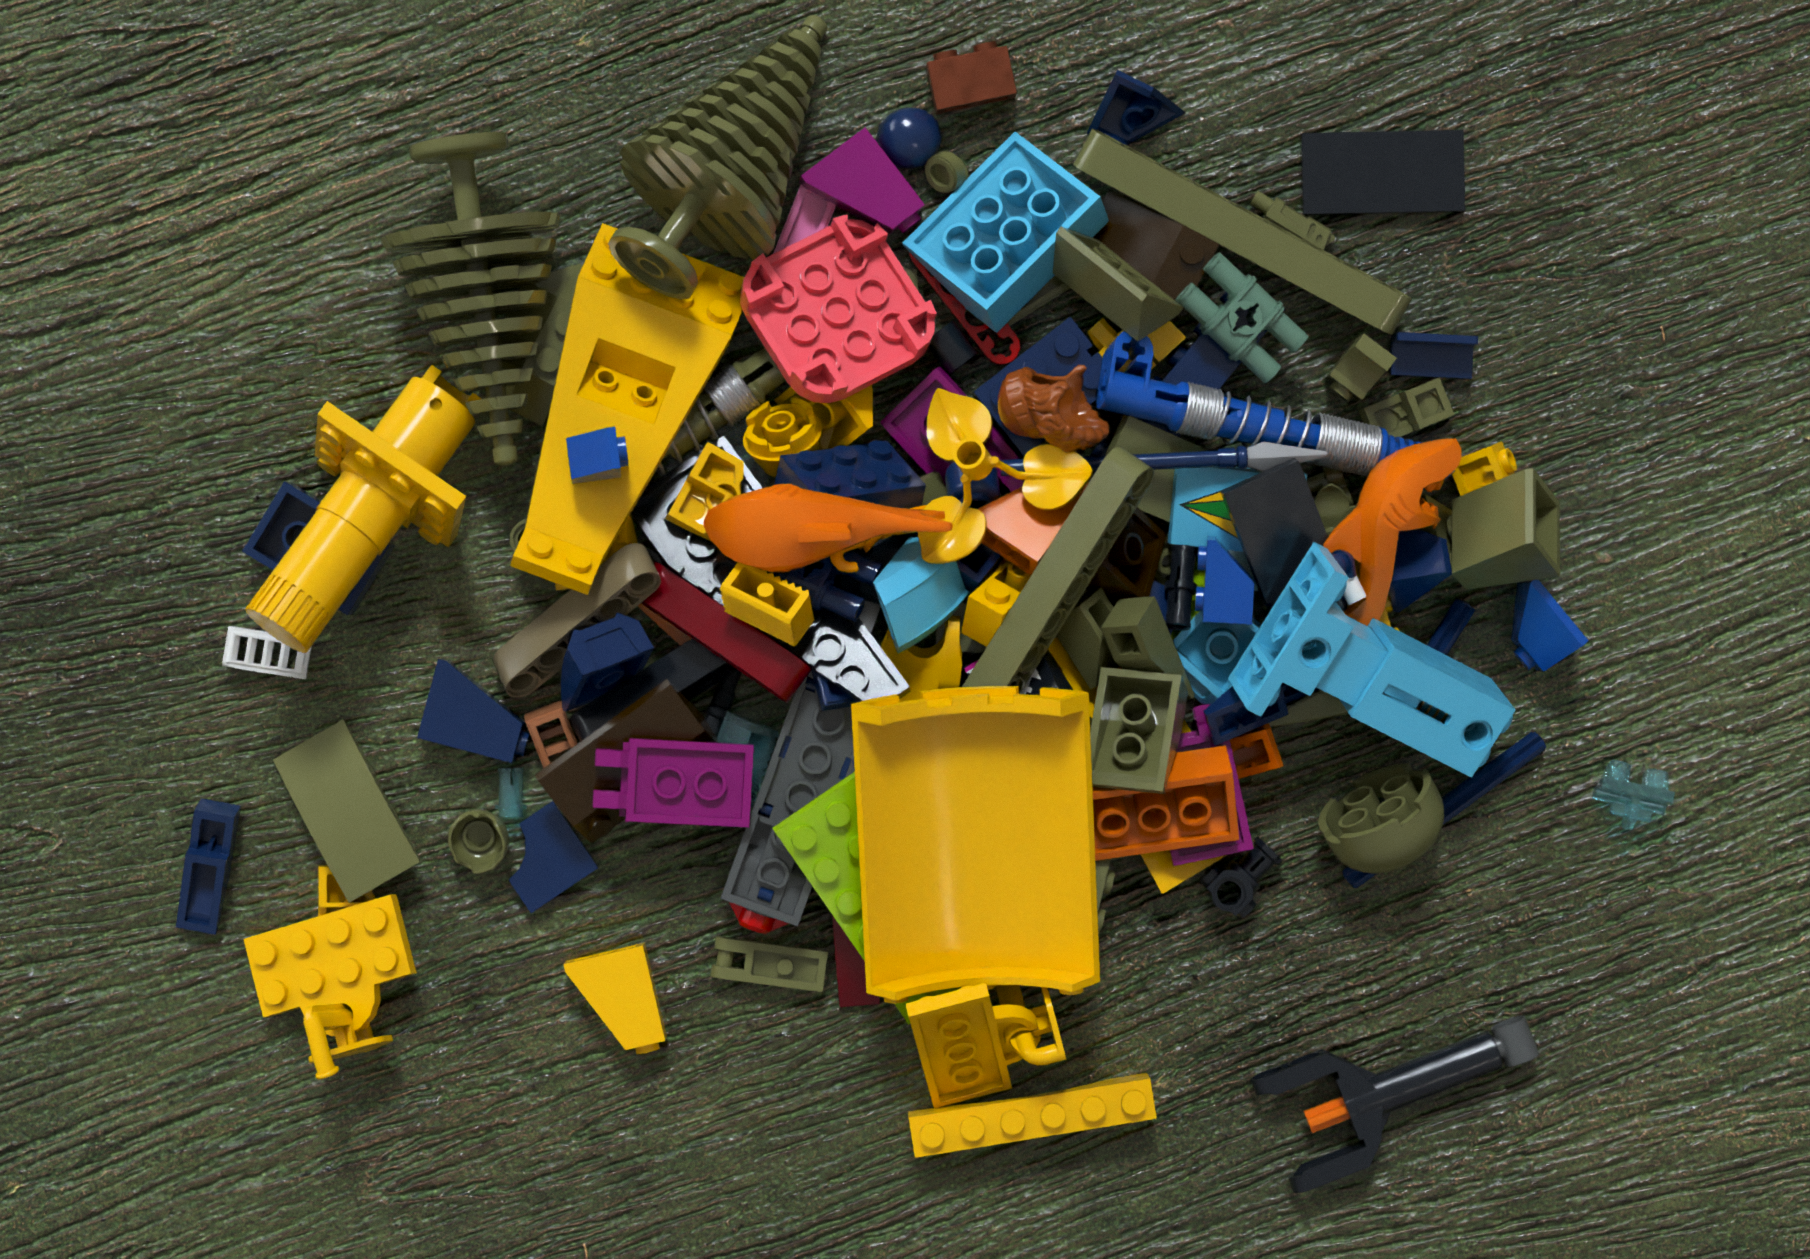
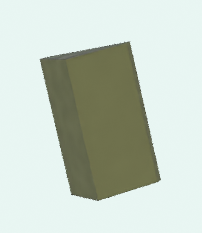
M1062 226L1056 232L1053 274L1137 342L1179 315L1184 307L1098 239Z

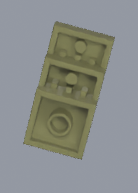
M344 719L273 759L303 821L349 903L421 862L419 855L402 828L401 820L383 791V785Z

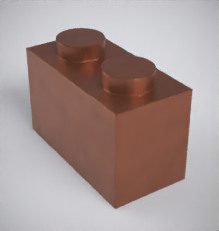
M991 41L973 46L974 52L958 55L957 50H947L933 54L934 61L927 62L926 69L936 115L1015 99L1017 91L1007 45L997 47V42Z

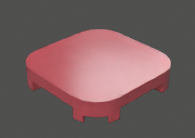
M848 214L832 219L830 226L768 257L762 253L751 262L750 268L743 279L740 304L746 319L786 382L799 396L812 402L833 403L843 400L912 365L926 353L933 338L937 314L931 300L925 302L886 242L888 233L878 223L873 226L862 220L848 219Z

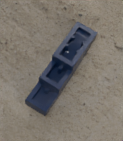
M1282 683L1278 699L1272 706H1268L1260 717L1246 709L1232 686L1204 710L1212 743L1216 746L1289 715L1286 704L1307 696V694Z

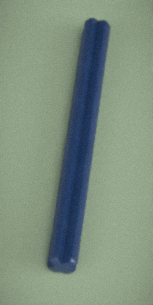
M1530 732L1477 771L1472 778L1469 777L1443 796V825L1545 751V742L1539 734ZM1349 867L1345 868L1342 872L1344 878L1353 888L1360 887L1376 875L1359 872Z

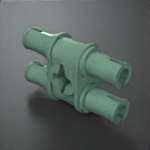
M1218 252L1205 265L1203 270L1228 293V300L1223 305L1217 306L1194 283L1188 284L1175 300L1201 324L1199 327L1202 330L1201 333L1203 335L1208 334L1229 354L1228 358L1235 362L1240 360L1262 382L1267 383L1280 370L1281 365L1256 343L1258 339L1256 336L1261 331L1267 330L1291 353L1297 351L1309 336L1283 312L1285 309L1283 303L1271 297L1256 282L1257 278L1254 275L1248 274L1245 276L1226 257ZM1249 309V313L1246 316V320L1249 322L1248 326L1238 325L1235 327V323L1239 318L1235 313L1236 310L1243 311Z

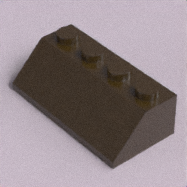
M668 679L657 685L535 775L571 825L591 843L607 835L612 828L625 820V817L619 816V809L593 808L592 806L593 789L620 791L622 769L619 767L595 766V748L623 750V742H629V738L719 743L704 716Z

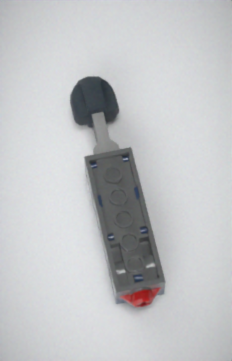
M913 534L892 535L883 540L880 539L866 553L864 548L861 550L857 548L852 551L883 564L885 568L906 540L912 537ZM841 573L836 578L838 588L865 599V605L859 618L871 633L881 607L875 587L873 588ZM812 672L809 673L793 696L751 812L749 828L746 827L720 898L729 902L740 926L761 934H768L788 924L798 927L812 888L811 883L781 842L773 827L854 772L852 762L854 760L851 707L822 711Z

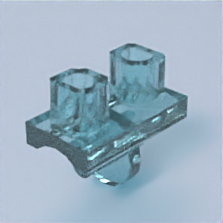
M1611 760L1605 768L1602 779L1593 789L1592 799L1611 803L1609 813L1622 817L1623 829L1631 831L1635 826L1636 820L1650 823L1652 813L1663 815L1667 806L1673 804L1675 792L1668 791L1667 771L1647 769L1643 773L1642 784L1629 782L1630 764Z

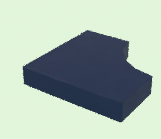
M554 801L519 823L525 836V856L519 870L509 879V882L530 913H533L599 868Z

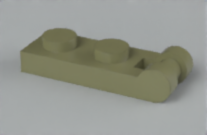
M716 936L714 948L718 949L716 964H712L711 977L823 992L828 951ZM734 952L746 953L744 968L732 966Z

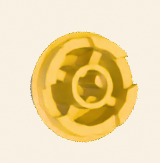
M790 398L791 404H780L773 407L767 401L753 409L746 417L747 429L743 436L744 448L764 472L770 476L776 477L781 455L820 449L823 429L822 421L814 413L813 407L802 399Z

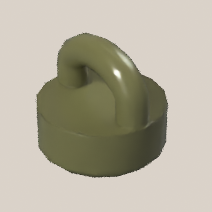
M940 151L929 158L925 164V174L928 182L936 191L943 194L954 191L969 177L968 169L964 162L950 151Z

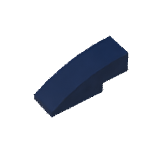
M201 798L194 809L190 845L185 855L176 928L216 935L231 870L241 810L240 805Z

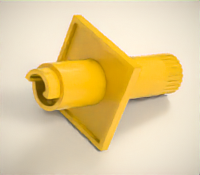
M431 365L422 378H411L373 431H370L328 401L317 414L314 456L319 459L317 464L323 470L333 476H337L340 473V476L317 506L316 513L245 608L249 617L263 630L298 652H308L377 555H381L402 525L408 528L412 522L420 528L418 533L425 540L434 545H438L441 542L448 548L458 535L466 496L439 478L438 475L476 423L465 403L480 400L481 398L474 393L467 395L460 392L441 376L442 371Z

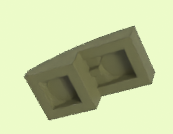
M1440 377L1358 410L1364 424L1367 423L1368 425L1371 424L1385 428L1388 434L1394 437H1402L1455 415Z

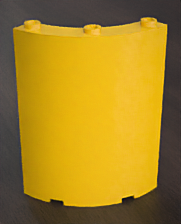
M1019 686L958 687L920 691V699L899 702V696L895 694L851 704L866 993L883 997L886 1003L896 1004L906 1002L909 996L969 985L975 986L986 983L988 990L995 988V985H1021L1059 989V993L1063 995L1081 994L1084 992L1085 987L1099 983L1100 962L1089 692L1042 687L1040 688V695L1019 694Z

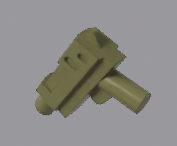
M1257 191L1250 202L1251 206L1265 213L1264 219L1323 250L1326 245L1335 240V236L1331 234L1330 228L1310 216H1303L1285 205L1286 202L1278 197L1273 200Z

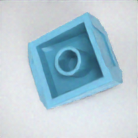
M909 537L873 582L898 654L938 629L954 614L970 593L965 589L956 561L932 564L922 559L918 537Z
M1199 611L1190 620L1191 628L1180 631L1173 639L1194 692V697L1201 704L1211 705L1232 687L1228 677L1262 625L1254 617H1252V625L1203 622V611Z

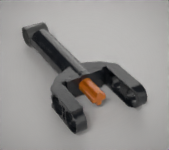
M1515 1016L1491 1027L1493 1036L1488 1031H1484L1377 1074L1352 1064L1348 1060L1326 1050L1319 1049L1253 1076L1250 1081L1255 1094L1259 1096L1268 1093L1277 1095L1335 1072V1074H1332V1078L1340 1097L1303 1111L1311 1133H1315L1349 1119L1355 1136L1361 1140L1301 1164L1295 1172L1288 1176L1293 1192H1306L1370 1167L1381 1143L1382 1131L1391 1111L1502 1068L1503 1062L1505 1067H1511L1536 1058L1539 1055V1051L1525 1016Z

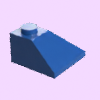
M1539 580L1517 583L1511 638L1517 649L1513 653L1527 670L1534 667L1536 671L1544 672L1588 642V639Z

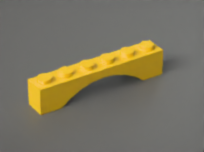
M1147 1073L1106 1079L1083 1086L1026 1097L947 1105L935 1109L933 1107L908 1112L915 1158L1157 1119L1151 1079Z

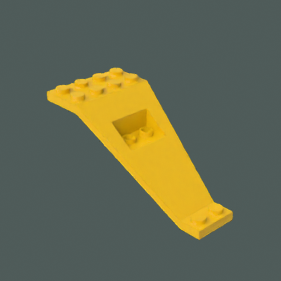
M602 223L575 285L526 524L510 564L511 567L585 595L589 594L600 565L729 346L743 312L740 296L744 277L685 254L683 255L694 267L699 282L690 298L680 300L667 297L642 284L621 267L611 254L608 243L617 228ZM608 427H615L617 437L625 436L628 466L621 467V478L572 484L566 438Z

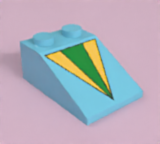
M1237 466L1235 469H1218V467L1174 469L1168 543L1193 547L1207 546V536H1213L1227 550L1243 552L1220 491L1262 471L1248 467L1244 470H1239Z

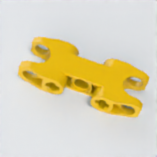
M952 615L946 621L943 637L936 645L929 648H920L913 645L899 654L895 649L889 628L887 629L881 643V648L909 684L911 692L899 699V702L920 699V691L958 688L960 686L962 671L960 616Z

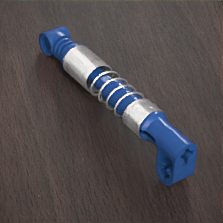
M1123 331L1105 350L1102 358L1096 401L1097 408L1165 424L1170 431L1207 440L1217 436L1221 437L1226 445L1239 441L1246 448L1261 442H1270L1326 451L1328 453L1327 457L1306 463L1330 469L1334 468V470L1338 469V471L1341 470L1342 472L1345 471L1346 473L1349 472L1350 474L1353 473L1368 477L1370 471L1379 461L1396 450L1413 444L1423 443L1419 441L1413 442L1410 439L1404 440L1402 437H1394L1389 435L1385 428L1368 425L1367 423L1364 424L1363 422L1360 423L1359 421L1356 422L1341 417L1337 418V416L1333 417V415L1330 416L1321 412L1317 413L1312 421L1310 410L1305 412L1303 421L1292 419L1290 405L1283 411L1282 409L1271 407L1270 400L1265 405L1252 403L1250 396L1246 397L1245 401L1231 398L1230 391L1224 396L1221 389H1214L1213 387L1210 388L1209 386L1206 387L1197 383L1181 381L1175 385L1150 379L1153 345L1148 336L1137 342ZM1128 359L1133 360L1126 367L1125 372L1118 371Z

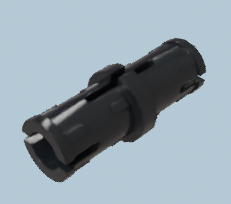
M1175 545L1171 547L1170 576L1164 586V591L1168 593L1165 622L1168 629L1185 631L1191 628L1192 596L1196 594L1197 584L1194 582V570L1197 549L1188 545Z

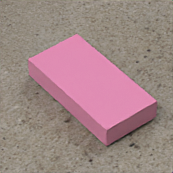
M800 185L774 253L828 227L836 205Z

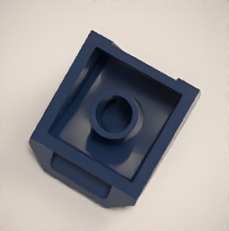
M616 613V616L580 631L573 630L564 656L561 673L563 711L567 712L594 701L644 669L654 647L639 620Z

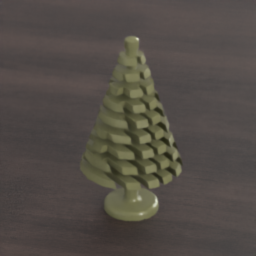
M816 15L807 16L800 27L801 30L794 29L792 31L789 29L779 37L777 43L774 44L772 42L758 54V57L754 55L739 66L740 70L736 68L721 77L720 79L723 83L718 81L702 90L703 94L692 97L680 109L672 111L661 122L655 123L644 131L641 136H637L623 146L619 154L624 159L620 161V165L625 177L639 196L667 221L658 236L644 229L630 226L619 228L612 235L608 243L611 254L620 266L636 280L667 297L680 300L690 298L699 283L698 277L688 259L678 251L690 231L702 244L722 253L725 247L734 257L747 259L749 255L751 259H756L762 253L770 254L774 248L775 231L782 213L780 203L783 206L787 191V179L790 180L793 170L792 160L798 151V136L801 135L804 125V112L808 110L811 98L806 92L814 84L816 73L814 67L819 64L822 53L817 41H820L827 31V24L821 17Z
M482 132L422 141L409 147L410 157L416 163H448L457 220L388 234L380 240L387 252H424L393 261L398 275L425 276L448 274L406 284L405 288L411 299L446 298L470 294L468 298L419 307L416 310L424 322H444L473 318L474 323L446 327L431 331L428 334L434 345L477 342V348L474 350L442 355L441 359L446 368L482 367V374L453 379L460 392L485 390L486 399L469 401L465 404L472 415L489 413L490 424L477 426V429L482 438H492L494 463L499 466H508L518 460L513 434L522 433L524 419L510 421L509 410L526 407L528 394L507 395L505 386L530 382L533 368L503 370L502 362L534 357L538 342L500 345L499 339L541 330L543 317L524 316L496 319V315L542 306L546 303L547 291L529 290L492 294V292L531 285L550 279L552 265L549 264L528 266L505 265L535 260L554 254L556 239L526 237L557 229L561 214L558 212H524L482 217L474 160L499 154L508 147V136L506 133Z

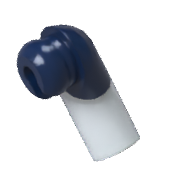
M1344 550L1334 551L1332 553L1333 557L1349 577L1343 596L1348 605H1351L1367 595L1357 577L1353 556Z

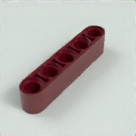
M655 562L654 565L661 577V583L659 588L641 604L761 687L788 703L812 669L797 656L750 624L724 612L725 608L665 566Z

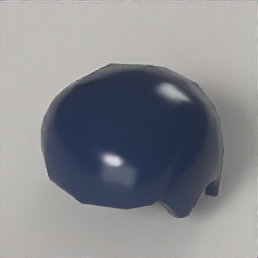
M910 107L890 113L879 124L876 135V142L897 169H913L925 165L929 158L939 152L942 141L939 123L934 116L928 114L926 110Z

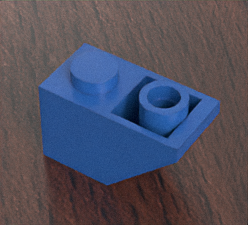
M608 427L566 438L572 484L621 478V467L628 466L625 436L617 437L615 427Z
M1207 536V546H1199L1197 570L1205 571V587L1196 586L1195 611H1203V622L1252 625L1254 579L1216 537Z

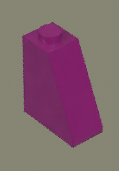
M866 127L800 176L799 183L804 188L825 198L824 200L828 202L831 201L842 210L873 226L878 223L889 235L898 228L903 234L922 219L918 213L922 211L925 204Z

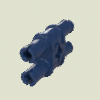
M851 550L844 553L843 557L848 562L855 561L859 568L858 572L846 573L838 571L831 563L829 556L820 560L821 570L814 568L808 575L806 567L813 568L819 561L784 573L773 572L774 577L780 576L781 581L787 579L788 584L794 583L795 588L801 586L802 591L808 590L812 610L820 611L824 608L855 623L863 611L865 599L834 586L836 576L843 573L874 588L873 582L884 567L883 564Z

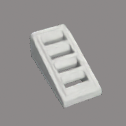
M229 626L222 666L307 679L312 646L307 653L297 651L295 668L291 669L287 668L290 652L289 646L283 644L266 631ZM241 636L248 637L244 660L237 659ZM258 639L265 640L261 663L254 662ZM274 642L281 643L278 666L271 665Z

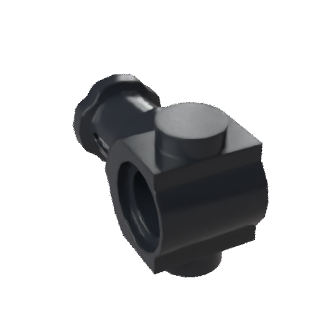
M1258 836L1253 840L1254 849L1249 850L1238 862L1231 859L1224 868L1214 864L1199 880L1208 890L1212 903L1223 911L1231 912L1239 921L1247 916L1257 904L1253 900V895L1261 888L1258 881L1274 865L1279 866L1283 862ZM1227 881L1235 882L1238 887L1236 899L1230 903L1220 902L1217 896L1219 886Z

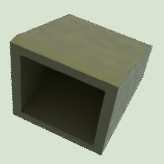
M1534 468L1521 470L1452 499V515H1449L1447 518L1448 533L1452 539V552H1449L1452 569L1451 576H1454L1465 590L1560 576L1559 501Z

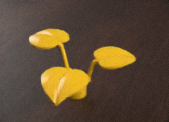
M937 388L928 410L927 438L931 449L939 458L945 461H955L963 473L960 480L963 483L964 500L961 503L955 497L942 496L932 500L925 506L923 510L944 511L945 519L942 520L951 522L953 527L951 531L918 532L922 559L932 564L951 563L966 557L980 545L986 533L987 520L980 510L969 508L972 502L971 481L986 478L993 468L996 467L1016 479L1025 480L1022 491L1025 499L1031 505L1042 510H1056L1070 503L1091 479L1093 472L1091 466L1075 451L1066 453L1059 447L1045 444L1036 446L1025 454L1023 460L1025 472L1012 468L1000 461L998 457H991L984 446V443L990 437L993 424L988 409L976 399Z

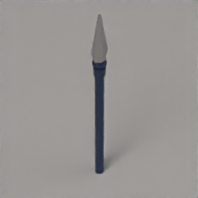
M1261 442L1248 448L1238 446L1236 450L1232 447L1217 449V451L1133 455L1154 470L1207 467L1235 469L1237 466L1239 470H1244L1248 467L1263 472L1293 458L1297 459L1299 463L1327 457L1328 453L1321 450ZM1106 455L1082 457L1089 463L1093 472H1096ZM1024 459L1000 460L1018 471L1025 472ZM1000 470L1001 476H1011Z

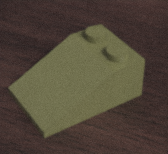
M1101 667L1090 729L1092 787L1157 794L1165 793L1182 732L1188 690L1182 675Z

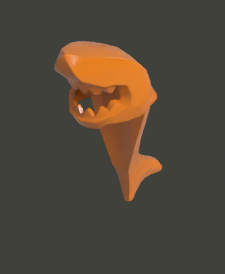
M1456 438L1413 444L1396 450L1379 461L1370 471L1361 489L1357 507L1334 528L1324 542L1323 546L1330 553L1336 550H1344L1349 552L1354 560L1359 562V581L1367 596L1351 604L1344 611L1345 615L1368 626L1372 618L1380 619L1385 609L1393 577L1399 531L1414 530L1431 525L1435 529L1441 520L1438 516V506H1434L1433 503H1428L1424 498L1420 497L1423 488L1427 492L1440 490L1445 478L1459 466L1462 452Z
M776 484L731 497L708 510L703 521V526L709 539L727 557L761 570L783 573L808 566L880 535L900 531L947 532L951 531L953 527L951 522L942 520L945 519L944 511L889 507L853 498L802 489L792 484Z

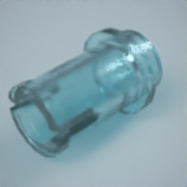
M498 768L499 805H495V809H499V817L521 818L523 817V809H527V805H523L524 768L512 769V785L510 784L511 768Z

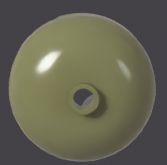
M1398 764L1372 771L1354 780L1351 783L1356 789L1342 797L1338 802L1336 799L1331 798L1319 816V828L1332 853L1340 862L1359 872L1378 874L1405 867L1419 859L1432 847L1442 830L1444 805L1441 795L1427 769H1424L1422 772L1415 771L1410 764ZM1378 797L1384 798L1385 801L1380 803Z

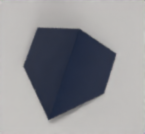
M1117 70L1087 134L1093 128L1128 145L1186 112L1154 87Z
M1420 529L1399 531L1393 577L1389 589L1393 611L1401 612L1452 575L1446 539Z

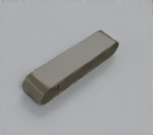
M633 543L619 549L600 565L588 595L571 589L498 649L493 656V664L509 696L523 697L529 695L562 669L564 656L574 629L583 630L614 618L616 613L626 616L659 588L661 577L644 545Z

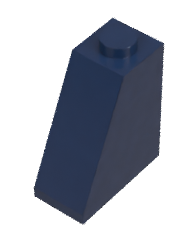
M438 659L417 738L509 763L515 762L517 755L524 757L530 733L524 732L525 722L450 660Z

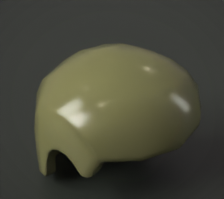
M474 809L460 814L449 828L447 844L456 864L463 865L472 870L473 874H482L494 870L506 857L510 838L506 825L497 815L486 810Z

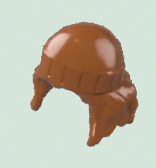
M1077 365L1065 376L1040 374L1032 368L1024 367L1008 373L1002 381L998 393V413L1004 426L1012 433L1034 439L1044 438L1049 444L1059 447L1066 453L1078 449L1092 448L1096 443L1101 442V440L1109 435L1107 421L1099 418L1098 412L1092 410L1091 404L1087 402L1085 393L1082 391L1083 374L1087 370L1085 365Z

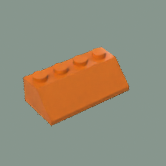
M1226 745L1177 752L1164 794L1093 787L1095 861L1239 840L1233 771Z

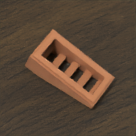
M562 701L554 702L524 715L525 723L543 768L552 763L549 756L573 748L578 744L567 713L563 711ZM557 718L561 722L540 731L537 726ZM565 733L566 739L544 746V740Z

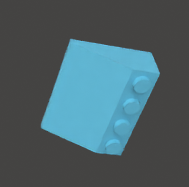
M1014 132L902 244L969 312L997 333L1055 276L1053 274L1056 232L1060 226L1093 238L1109 222L1102 199L1097 193L1017 132Z

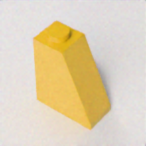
M645 942L567 960L563 964L565 973L625 1050L635 1048L636 1054H644L660 1049L659 1042L665 1041L667 1034Z

